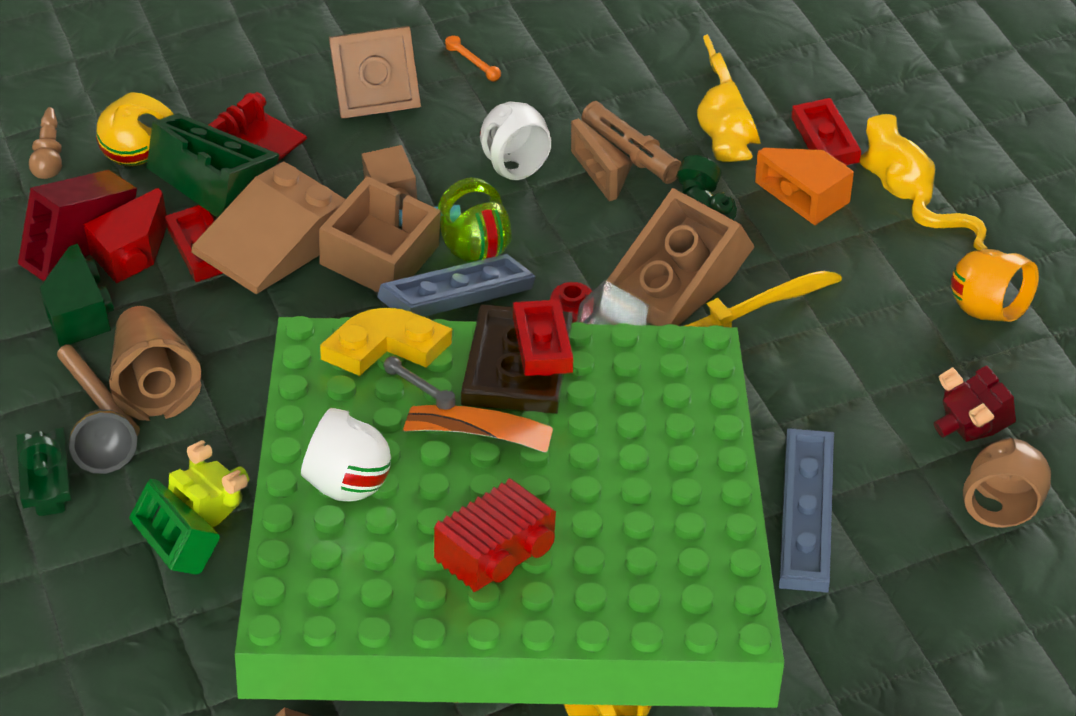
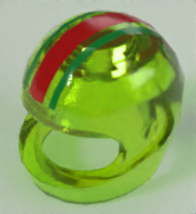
M471 177L459 180L444 192L438 204V209L441 210L440 229L443 240L452 254L470 263L497 257L506 251L512 240L511 222L508 212L502 204L501 197L494 187L482 179ZM480 191L490 196V202L469 208L454 222L450 219L451 207L464 194Z

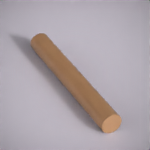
M71 345L62 346L57 352V357L101 410H113L124 415L133 425L138 436L140 432L139 426L116 405L111 392Z

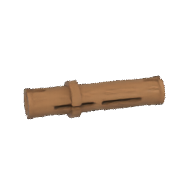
M593 101L586 106L582 113V121L628 154L634 165L639 168H647L666 184H670L677 179L676 175L681 162L660 148L658 140L650 135H642L598 101ZM611 127L617 129L619 132L624 134V136L622 137L621 135H619L617 132L611 129ZM640 147L643 148L645 151H647V152H648L650 155H652L653 157H652V158L649 157L647 154H645V153H644L643 151H641L639 148H640Z

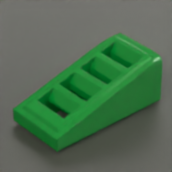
M149 479L129 516L131 522L168 568L173 571L195 575L200 574L220 539L219 534L208 522L156 479ZM159 505H160L161 507H160V509H159V511H158V513H157V515H156L154 521H152V518L154 517V515H155V513H156V511H157V509H158V507H159Z

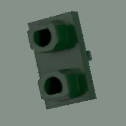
M64 427L55 428L47 434L37 431L32 435L26 433L16 435L20 500L23 509L35 507L38 516L63 513L66 510L65 502L71 501L67 438Z

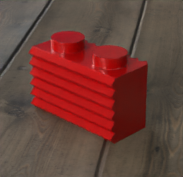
M508 478L505 484L501 482L498 488L493 487L491 492H485L482 498L478 496L475 502L470 501L467 507L462 506L459 512L454 511L451 517L446 515L443 521L438 520L434 526V558L437 564L441 563L444 570L449 569L451 575L455 574L459 581L463 580L465 586H470L473 592L478 591L492 581L496 583L502 582L510 576L514 568L532 556L534 558L542 557L549 551L555 539L556 511L516 481Z

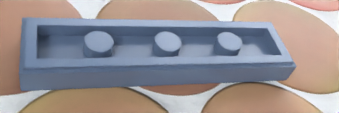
M503 254L383 283L380 286L377 298L390 308L403 309L426 317L530 290L536 276L511 256Z
M787 428L779 575L780 589L816 592L829 591L834 432Z

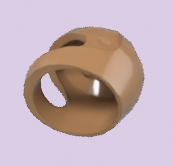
M1014 438L997 441L981 450L971 466V474L964 483L963 500L967 512L983 525L1000 528L1020 525L1030 520L1045 501L1051 484V469L1042 452L1027 442ZM975 489L983 496L999 501L1003 506L1002 509L998 512H993L983 508L974 496Z

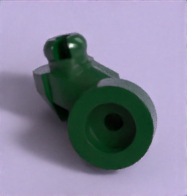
M689 155L684 157L676 175L677 180L682 185L683 193L734 220L737 212L734 199L731 196L727 197L724 195V192L712 193L716 190L722 174L720 167L712 160L702 156Z

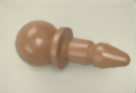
M52 107L46 109L41 119L40 126L42 128H40L39 139L32 143V150L34 152L29 158L31 173L41 179L56 176L62 168V159L59 155L62 146L56 141L58 122Z

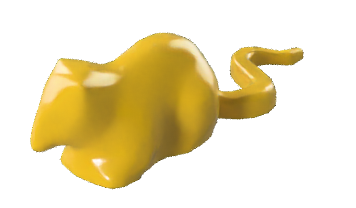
M708 34L704 35L703 39L708 49L710 63L713 71L719 76L720 85L709 89L697 109L699 124L712 139V151L716 160L722 162L750 160L753 155L748 149L747 144H761L755 123L736 84L731 79L720 52H715Z
M881 114L869 118L866 127L869 148L861 155L860 164L881 179L883 187L891 194L901 199L914 201L911 210L916 222L931 228L965 227L971 229L976 234L973 247L976 250L987 249L983 243L987 229L982 220L976 216L961 213L936 214L926 208L932 199L935 164L919 146L899 134L896 116Z

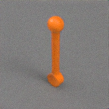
M449 36L445 39L447 50L459 52L484 71L489 81L495 82L500 79V69L495 66L490 67L462 46L458 36Z

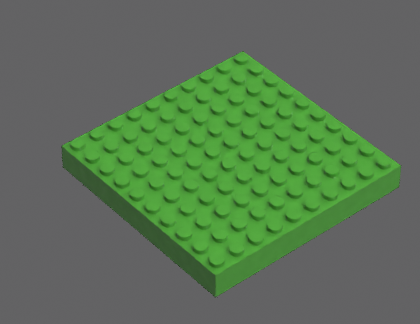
M279 317L235 647L238 699L778 707L784 669V656L737 327L718 325L694 327L673 324L650 326L627 323L617 325L572 323L570 345L573 353V373H564L558 414L475 407L500 411L551 426L553 432L548 451L541 452L522 444L490 436L453 431H403L412 406L436 405V399L398 374H388L383 367L384 361L390 356L398 357L403 367L438 390L452 391L455 394V406H462L461 390L477 322L447 321L444 319L432 320L452 328V344L427 368L386 352L361 376H358L321 360L320 344L351 317ZM330 408L349 411V415L352 418L376 428L388 443L391 454L389 474L382 486L365 499L357 501L335 500L321 493L301 476V468L308 445L320 420ZM508 478H511L556 511L554 543L542 557L534 558L532 556L517 565L510 576L499 583L492 581L478 591L473 592L470 586H465L463 580L459 581L455 574L451 575L449 569L444 570L441 563L437 564L434 558V526L438 520L443 521L446 515L451 517L454 511L459 512L462 506L467 507L470 501L475 502L478 496L482 498L485 492L490 493L493 487L498 488L501 482L505 484Z

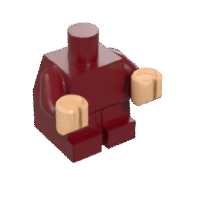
M987 365L977 370L975 376L964 382L963 378L953 367L939 375V381L945 389L943 397L945 416L936 420L934 427L942 438L957 431L965 442L993 436L1016 422L1014 396L1002 382H999V378Z

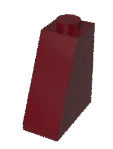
M110 170L31 187L18 264L42 281H45L69 246L78 244L84 258L90 255V250L83 224L134 200L137 187Z

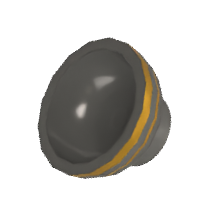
M98 409L86 413L76 421L70 432L69 450L72 459L80 468L91 473L107 474L119 470L131 460L136 451L137 435L133 425L124 415L113 410Z

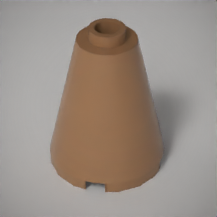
M135 306L127 309L117 320L109 375V388L114 402L125 414L138 420L150 421L149 416H159L164 414L165 419L171 418L190 407L199 395L202 385L200 381L202 371L197 356L155 310L146 306Z

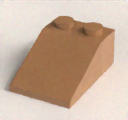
M283 161L256 176L192 245L191 253L248 290L258 294L320 255L319 228L346 199L302 173L296 167Z
M672 188L598 293L652 326L667 324L679 326L732 280L755 246L741 224Z

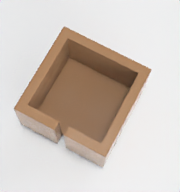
M366 176L319 228L320 265L379 292L380 286L383 283L414 276L439 247L441 210L407 195L403 199L401 230L399 229L400 191Z

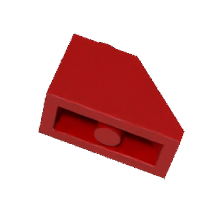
M156 188L83 224L90 255L116 284L154 265L167 228L165 221L167 213L163 192Z

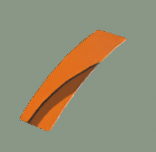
M436 405L412 406L403 431H453L490 436L522 444L541 452L548 451L553 432L551 426L500 411L468 406H454L451 409L444 410Z

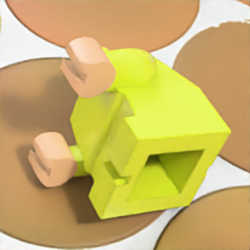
M201 440L187 447V455L190 459L189 469L186 471L178 469L169 473L168 489L212 527H215L240 505L242 501L240 490L247 486L249 476L241 466L229 471L218 461L206 463L204 460L212 456V447L209 444L204 446L206 442Z

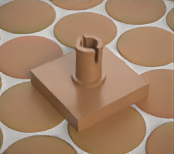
M409 26L328 37L341 119L421 107Z

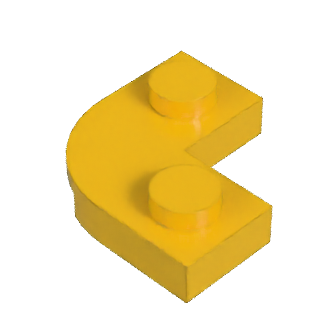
M371 309L351 317L320 344L321 360L358 376H361L386 352L427 368L452 344V328L403 309Z

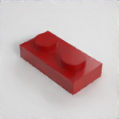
M831 98L792 106L791 118L809 150H824L845 165L860 163L861 149Z
M197 205L166 215L167 229L195 283L223 274L191 253L192 245L214 222L211 213L202 206Z
M560 299L513 302V321L524 375L551 376L553 374L573 373V353Z

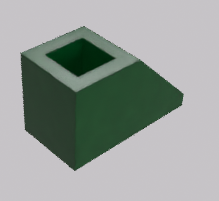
M78 244L68 247L39 288L47 319L59 347L111 331L107 313L114 311L111 297L106 286L98 288L97 284L101 283L96 264L93 258L85 260Z

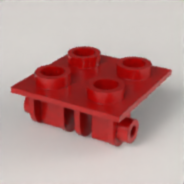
M259 92L254 94L247 93L237 103V106L231 105L227 108L226 112L220 113L218 118L209 124V126L278 153V161L307 139L306 135L264 112L266 99Z

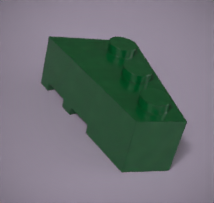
M177 113L152 122L147 169L217 218L256 176L278 165V153Z

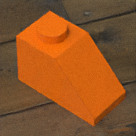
M762 148L758 151L755 183L813 225H817L850 203L854 171L824 150Z

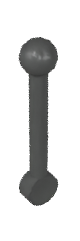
M390 356L384 361L383 367L388 374H398L436 399V406L438 408L447 410L455 406V394L452 391L438 390L403 367L398 357Z

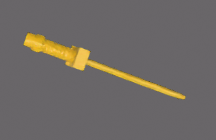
M829 271L809 273L771 288L731 308H727L719 298H716L706 303L710 308L709 316L685 326L709 327L718 325L732 327L733 320L758 308L781 300L800 297L838 283L842 280V276Z

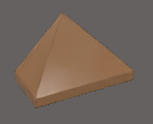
M579 118L572 120L571 152L608 201L616 200L633 163L627 155Z

